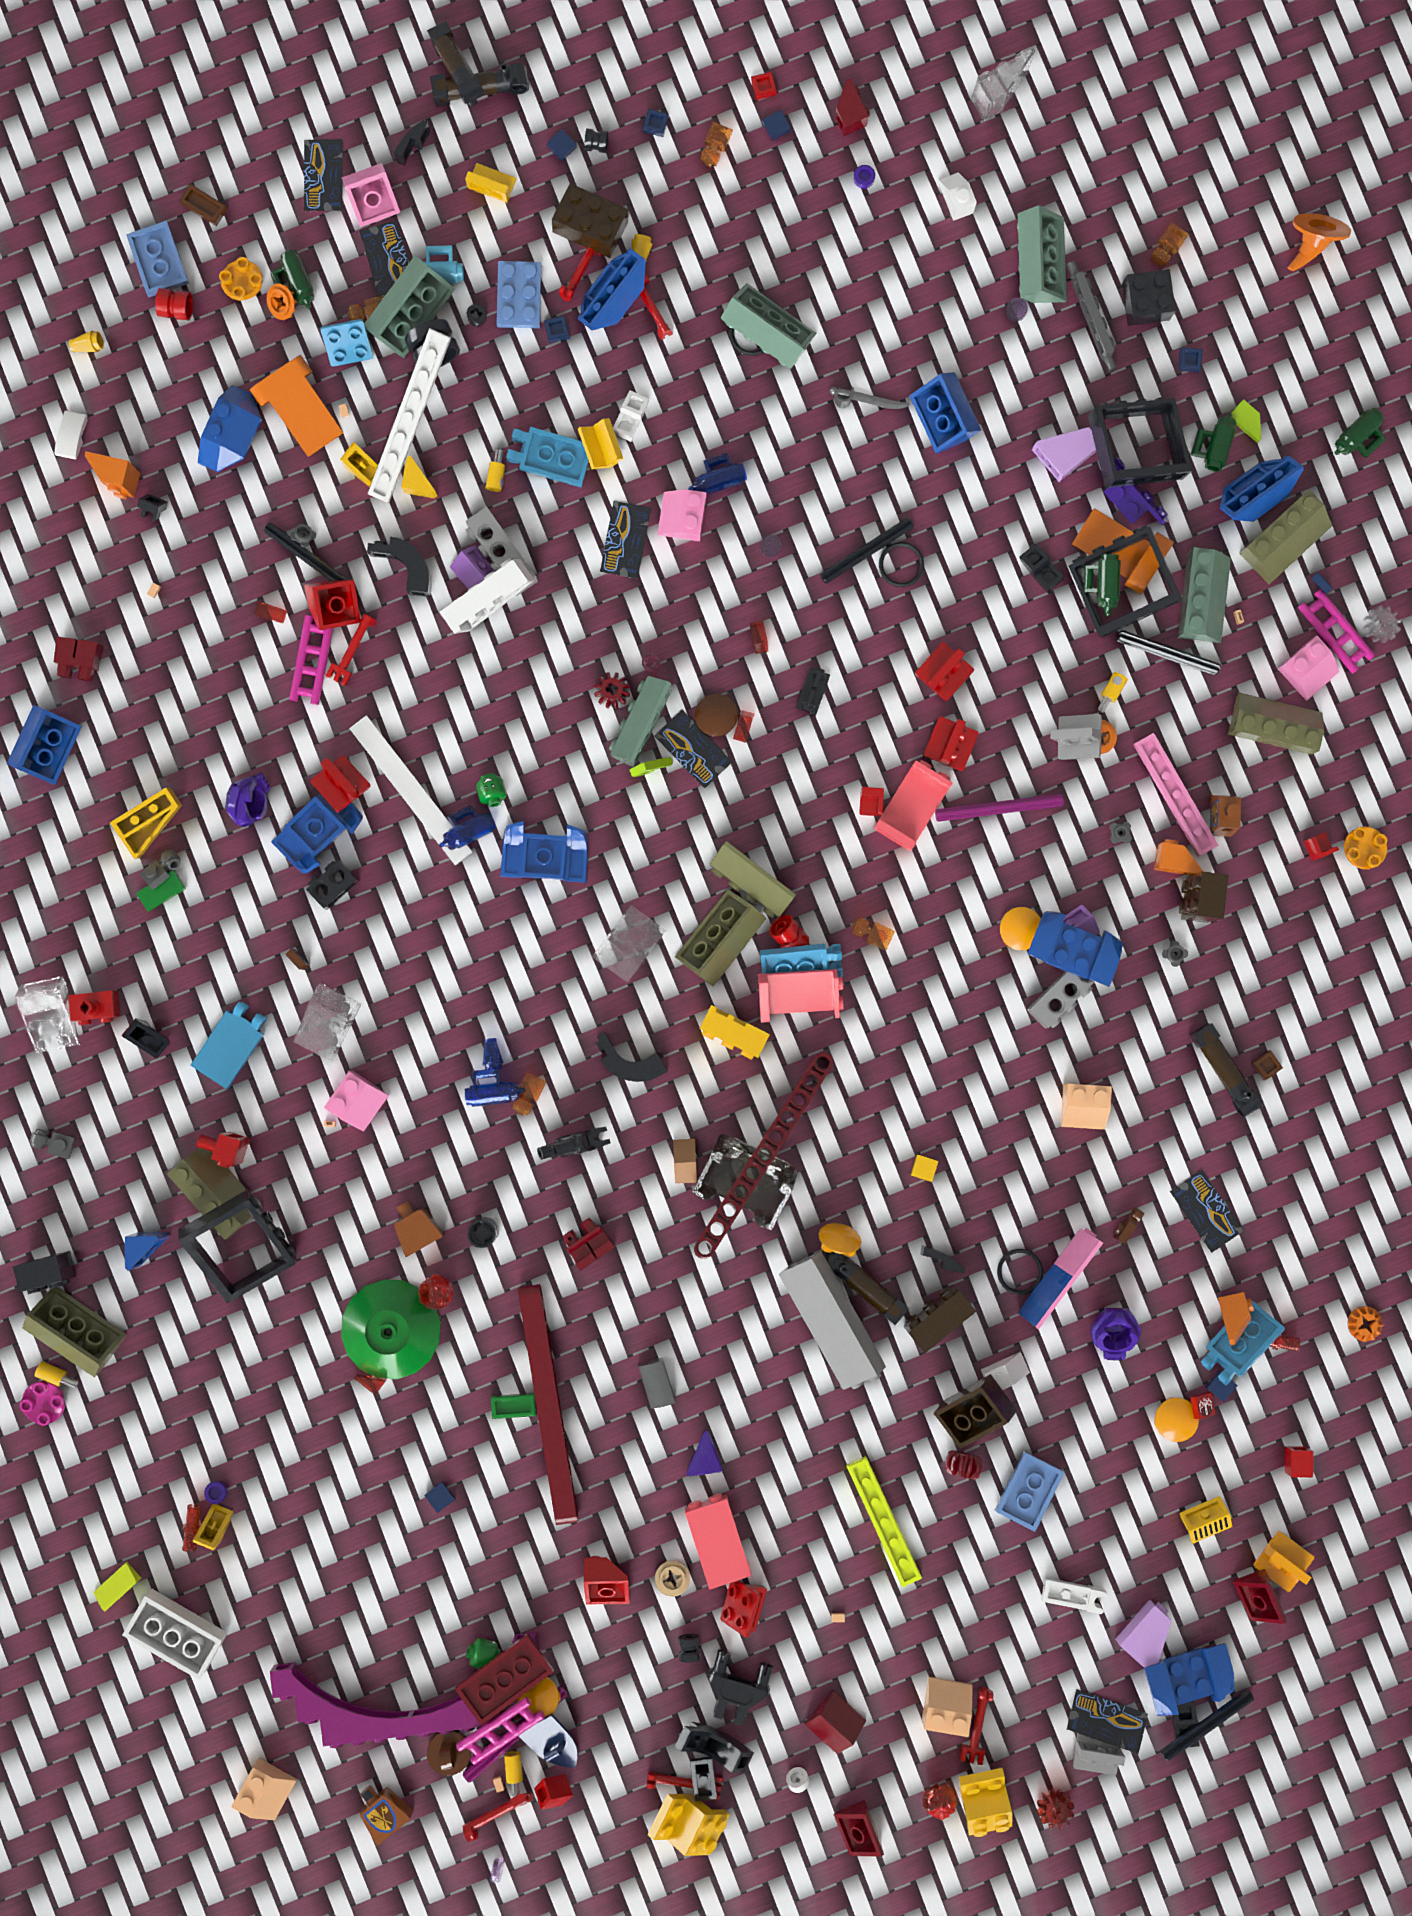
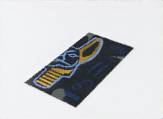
M304 140V211H342V140Z
M396 220L359 230L379 299L384 298L409 264Z
M613 501L600 572L638 579L651 508Z
M683 710L654 735L704 789L732 763L725 753L697 727V724Z
M1202 1170L1170 1191L1211 1253L1243 1232V1229Z
M1076 1689L1066 1729L1139 1754L1148 1713Z

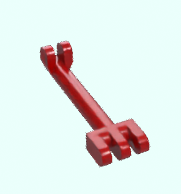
M586 248L587 250L568 286H561L559 295L563 300L569 302L572 299L575 289L594 253L602 255L595 252L592 248Z
M645 273L644 289L640 296L658 326L657 333L660 340H663L666 335H673V332L664 321L645 285L649 284V278Z
M365 613L339 666L331 663L326 673V677L331 678L334 672H336L333 679L336 682H339L343 675L344 678L341 682L343 686L348 684L353 674L346 669L368 626L374 627L376 619Z
M981 1687L979 1690V1701L970 1745L962 1744L960 1761L965 1762L968 1753L969 1763L974 1764L975 1755H978L977 1765H983L985 1750L979 1747L987 1702H992L994 1696L993 1691L987 1687Z
M648 1772L646 1784L648 1789H655L656 1783L693 1788V1782L690 1778ZM714 1774L715 1782H723L722 1775ZM715 1783L716 1791H721L722 1785ZM717 1793V1799L712 1800H720L721 1794Z
M530 1792L519 1794L501 1806L464 1824L462 1828L466 1841L477 1840V1828L517 1807L531 1802L533 1794Z

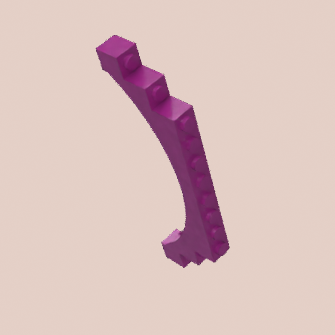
M536 1632L528 1633L538 1646ZM527 1633L514 1634L512 1642L515 1643ZM296 1662L276 1664L270 1670L272 1698L288 1700L295 1696L298 1723L314 1724L320 1720L323 1747L339 1748L343 1744L349 1743L357 1746L364 1744L365 1741L372 1740L375 1743H381L388 1738L404 1740L412 1735L426 1737L431 1735V1733L449 1734L453 1730L459 1729L468 1732L474 1730L475 1727L484 1726L501 1714L500 1711L481 1726L459 1695L443 1703L417 1710H374L343 1701L324 1691L297 1669Z

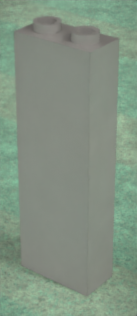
M822 1251L789 1265L778 1275L842 1389L844 1390L849 1387L856 1389L863 1385L866 1380L873 1382L880 1378V1373L886 1368V1365Z

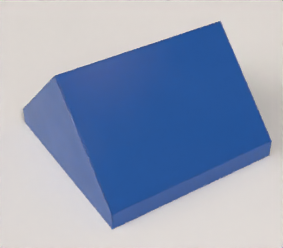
M137 1232L125 1236V1269L130 1271L140 1267L171 1234L169 1232Z

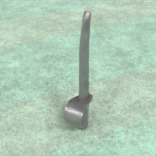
M831 387L829 390L831 395H835L834 401L839 408L848 407L851 399L888 409H901L910 405L905 402L892 401L856 392L854 387H852L851 391L842 388L837 389L836 387Z

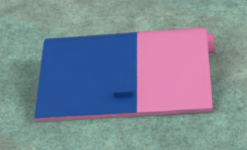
M1085 1228L1084 1231L1082 1229L1078 1230L1017 1312L1038 1330L1103 1244V1242L1096 1238L1097 1235L1088 1228Z

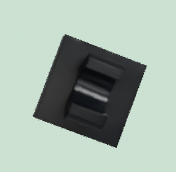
M147 494L139 498L137 507L142 508V517L148 516V512H151L153 514L152 521L155 522L160 518V513L167 509L168 501Z

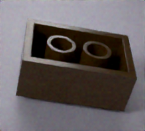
M570 183L552 217V232L611 258L628 224L629 209Z
M1202 871L1187 876L1181 886V892L1184 893L1183 901L1179 905V914H1182L1181 920L1208 923L1224 919L1229 875Z
M954 1285L952 1287H945L939 1293L940 1297L938 1299L928 1301L922 1307L923 1311L918 1315L913 1314L905 1321L906 1325L903 1327L924 1353L928 1352L976 1312L969 1301Z
M990 1374L945 1399L933 1414L959 1449L1009 1423L1017 1409Z

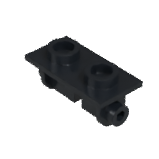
M810 668L796 706L797 709L814 715L817 714L830 674L824 673L825 670L821 668Z

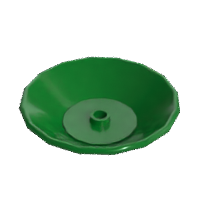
M384 1279L366 1285L351 1298L342 1316L341 1338L347 1355L360 1370L376 1378L400 1379L418 1372L431 1360L440 1341L441 1322L435 1304L421 1288L404 1280ZM385 1328H390L392 1330V1334L387 1335L385 1333Z

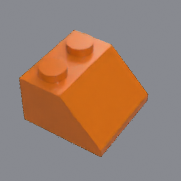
M85 451L86 459L100 481L107 487V490L113 492L115 497L127 499V496L135 498L140 472L129 461Z

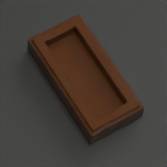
M192 184L188 186L179 200L182 206L216 227L228 210L226 205Z

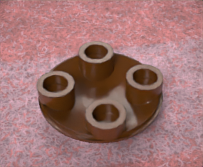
M710 694L701 699L695 709L697 727L707 735L725 736L737 723L738 711L736 705L725 695Z

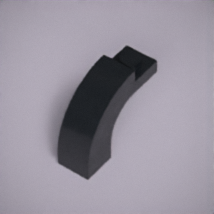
M390 537L389 545L384 541L368 543L367 552L370 557L395 559L406 566L408 573L406 591L409 595L431 597V574L424 558L414 546L396 537Z
M605 1032L597 1036L599 1041L596 1042V1045L602 1054L606 1052L608 1055L600 1061L615 1076L627 1081L642 1082L655 1079L667 1072L657 1052L639 1062L627 1061L616 1052Z
M691 1722L690 1726H684L683 1730L679 1733V1739L675 1745L681 1752H698L709 1757L712 1756L714 1760L722 1764L731 1773H745L754 1754L753 1751L732 1736L697 1722Z

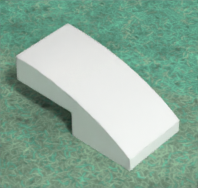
M631 390L629 391L613 426L616 436L630 442L632 441L647 408L649 398Z
M70 411L64 412L54 453L56 456L77 459L83 444L81 436L88 421L85 414Z

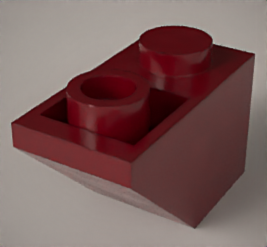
M851 78L846 80L835 113V119L843 136L866 127L868 117L870 116L867 105L863 104L860 99V90L857 85L853 84Z

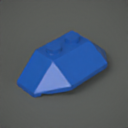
M632 249L611 260L584 295L578 320L592 331L617 324L644 289L646 260Z
M232 385L218 397L201 435L198 464L220 472L224 468L245 459L262 421L252 393Z
M1290 456L1258 463L1224 488L1220 509L1233 520L1256 521L1289 496L1304 470L1303 466Z

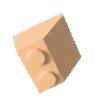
M1063 1083L1061 1127L1105 1130L1111 1109L1112 1086Z
M928 1677L922 1714L924 1730L969 1737L972 1718V1684Z
M258 1758L231 1807L249 1818L275 1820L297 1779Z

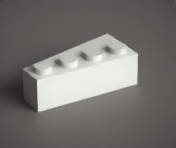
M507 559L500 565L502 568L496 572L489 573L484 577V581L471 587L467 593L440 611V614L454 634L471 631L535 581L521 559Z

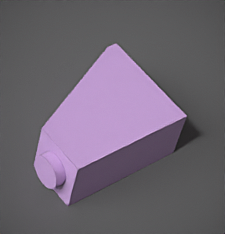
M1087 427L1039 440L1033 446L1032 451L1060 482L1096 452L1092 430Z
M1151 1600L1143 1606L1115 1638L1118 1644L1143 1667L1159 1663L1171 1619L1167 1616L1168 1610L1160 1602L1155 1604Z

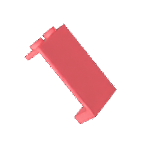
M922 760L914 762L873 828L908 851L913 849L922 831L953 784L949 781L950 777L942 772H934L931 770L932 766Z
M837 969L758 974L761 1023L770 1022L769 1014L834 1010L835 1018H840L839 1010H843V997H839V990H843L842 977H838Z
M718 1493L710 1496L707 1501L701 1502L696 1500L689 1503L688 1507L685 1508V1515L709 1590L752 1576L749 1562H747L728 1503L727 1494L722 1495Z

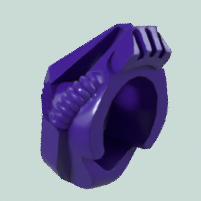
M263 773L231 783L226 794L225 809L236 825L246 827L265 816L267 811L266 794L271 787Z
M1106 1308L1090 1326L1093 1343L1103 1351L1104 1359L1113 1361L1125 1360L1126 1351H1130L1137 1345L1142 1332L1134 1314L1128 1308Z

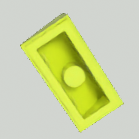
M126 1562L93 1592L102 1610L105 1612L133 1587L141 1577Z

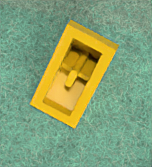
M353 442L340 458V461L348 471L371 487L378 465Z
M411 455L408 456L401 485L403 492L411 495L436 498L437 494Z
M212 1504L193 1542L214 1550L223 1539L233 1511L220 1505Z

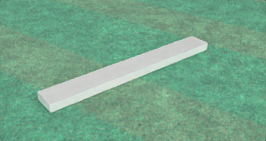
M429 328L368 492L369 495L387 503L390 502L451 340V337Z
M366 715L350 727L351 732L454 865H457L472 853L471 849Z

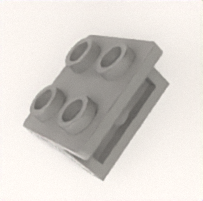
M1100 714L1059 717V730H1051L1050 739L1058 742V759L1101 757L1102 716Z
M1077 1733L1072 1764L1074 1769L1116 1775L1118 1765L1124 1766L1125 1755L1121 1748Z

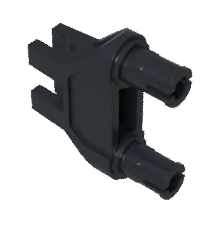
M607 1127L585 1130L556 1138L554 1143L537 1148L538 1157L540 1160L553 1156L563 1158L573 1154L579 1155L611 1143L610 1139H594L601 1132L607 1131Z
M718 1649L714 1666L708 1671L709 1680L717 1696L713 1717L722 1720L727 1703L737 1705L734 1724L743 1726L747 1710L768 1696L770 1692L768 1683L774 1666L768 1663L766 1667L765 1662H760L756 1680H747L726 1672L731 1653L725 1651L724 1654L723 1649Z

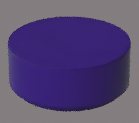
M869 165L857 167L854 172V183L856 186L862 189L871 187L875 181L874 169Z
M221 1481L209 1483L204 1490L205 1499L211 1504L223 1502L228 1494L227 1486Z

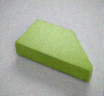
M1243 399L1231 413V418L1236 421V425L1258 443L1262 439L1260 413Z
M671 757L643 762L631 768L630 772L632 777L650 774L657 769L672 766L673 761Z

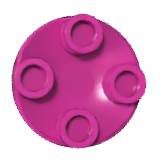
M38 1381L31 1384L23 1393L20 1409L31 1421L45 1426L61 1417L65 1409V1397L58 1386L47 1381Z

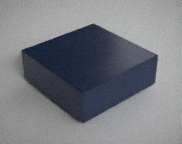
M648 109L643 132L664 137L669 114Z
M781 110L762 119V124L771 141L791 132V127Z
M562 129L546 143L547 148L561 162L577 148V144Z
M565 316L544 320L549 343L570 339Z
M1181 347L1178 370L1199 373L1203 349Z
M1315 573L1311 577L1324 593L1327 594L1332 589V586L1319 573Z
M1219 1370L1205 1387L1221 1401L1225 1402L1238 1385L1232 1380L1227 1385H1224L1218 1378L1221 1373Z
M444 1481L424 1495L437 1513L456 1499Z

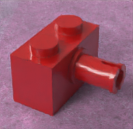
M110 990L68 995L70 1021L78 1022V1025L92 1024V1020L100 1019V1023L114 1022V1017H120L118 991Z
M233 1132L220 1133L217 1140L200 1134L196 1147L212 1151L211 1159L217 1161V1165L229 1168L243 1162L251 1138Z

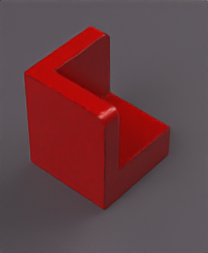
M861 788L859 815L881 817L884 788Z
M1326 832L1303 841L1312 861L1339 851L1338 846L1332 848Z
M1285 1446V1473L1290 1477L1312 1478L1314 1451L1307 1446Z
M565 1774L543 1778L534 1788L541 1810L562 1806L573 1796Z

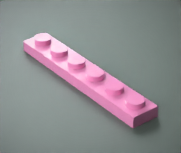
M1152 733L1133 744L1196 855L1199 857L1219 846L1155 734Z

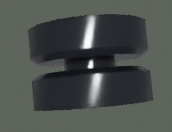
M445 319L430 320L410 330L405 336V343L408 350L413 353L412 359L415 366L429 328L451 337L440 367L450 363L460 354L459 345L456 339L452 337V329L449 322Z

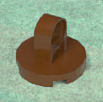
M453 1730L449 1734L437 1732L427 1748V1759L430 1766L442 1775L453 1776L460 1773L468 1765L471 1751L466 1748L460 1752L456 1744L467 1736H464L458 1730Z

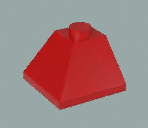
M353 579L323 581L304 585L308 608L318 630L361 622Z
M592 1556L584 1558L583 1582L586 1605L630 1604L628 1576L607 1557Z

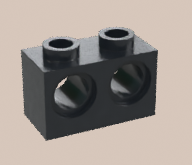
M339 860L329 863L324 869L326 872L320 877L318 875L315 876L308 883L310 886L306 889L325 910L332 907L359 882L355 875ZM338 871L344 872V879L341 882H336L335 874ZM326 885L328 893L326 896L321 897L319 895V888Z

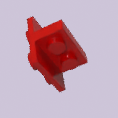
M942 642L918 668L915 675L944 701H948L974 672V668L963 659L965 655L963 651L958 648L955 652L945 642Z
M940 716L923 756L962 772L965 769L979 732L966 727V722L958 719L954 722Z
M341 755L333 763L328 758L324 759L321 762L323 770L310 780L311 784L337 813L371 787L370 783L345 755Z
M740 1580L731 1582L720 1620L742 1636L750 1637L751 1631H756L767 1588L762 1585L744 1584Z

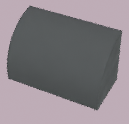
M663 1357L638 1365L650 1407L660 1408L675 1404V1396Z

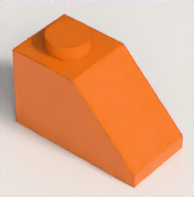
M1166 839L1165 842L1158 844L1154 870L1184 875H1193L1203 871L1184 845H1178V841Z
M1244 1292L1218 1298L1230 1345L1237 1343L1252 1319L1250 1312L1254 1311L1251 1298L1246 1299Z

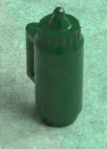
M288 250L281 254L280 263L282 267L270 273L274 284L281 283L283 285L280 275L285 273L289 290L294 292L293 297L297 303L305 305L307 309H310V303L314 301V289L301 255L296 250Z
M1374 407L1366 410L1339 435L1335 442V447L1337 448L1334 452L1335 455L1340 453L1348 455L1358 449L1364 458L1369 457L1386 440L1379 430L1384 420L1383 414ZM1374 434L1376 438L1365 448L1362 443Z
M1230 412L1227 413L1226 417L1218 419L1213 431L1198 429L1190 455L1204 458L1205 468L1210 471L1220 472L1222 467L1226 465L1236 432V421L1231 418L1232 414ZM1205 436L1211 437L1207 453L1200 452Z
M1103 554L1101 555V560L1098 561V565L1085 566L1084 593L1097 592L1098 606L1105 610L1106 616L1110 615L1112 608L1117 607L1119 600L1121 560H1119V555ZM1098 569V586L1093 589V570Z

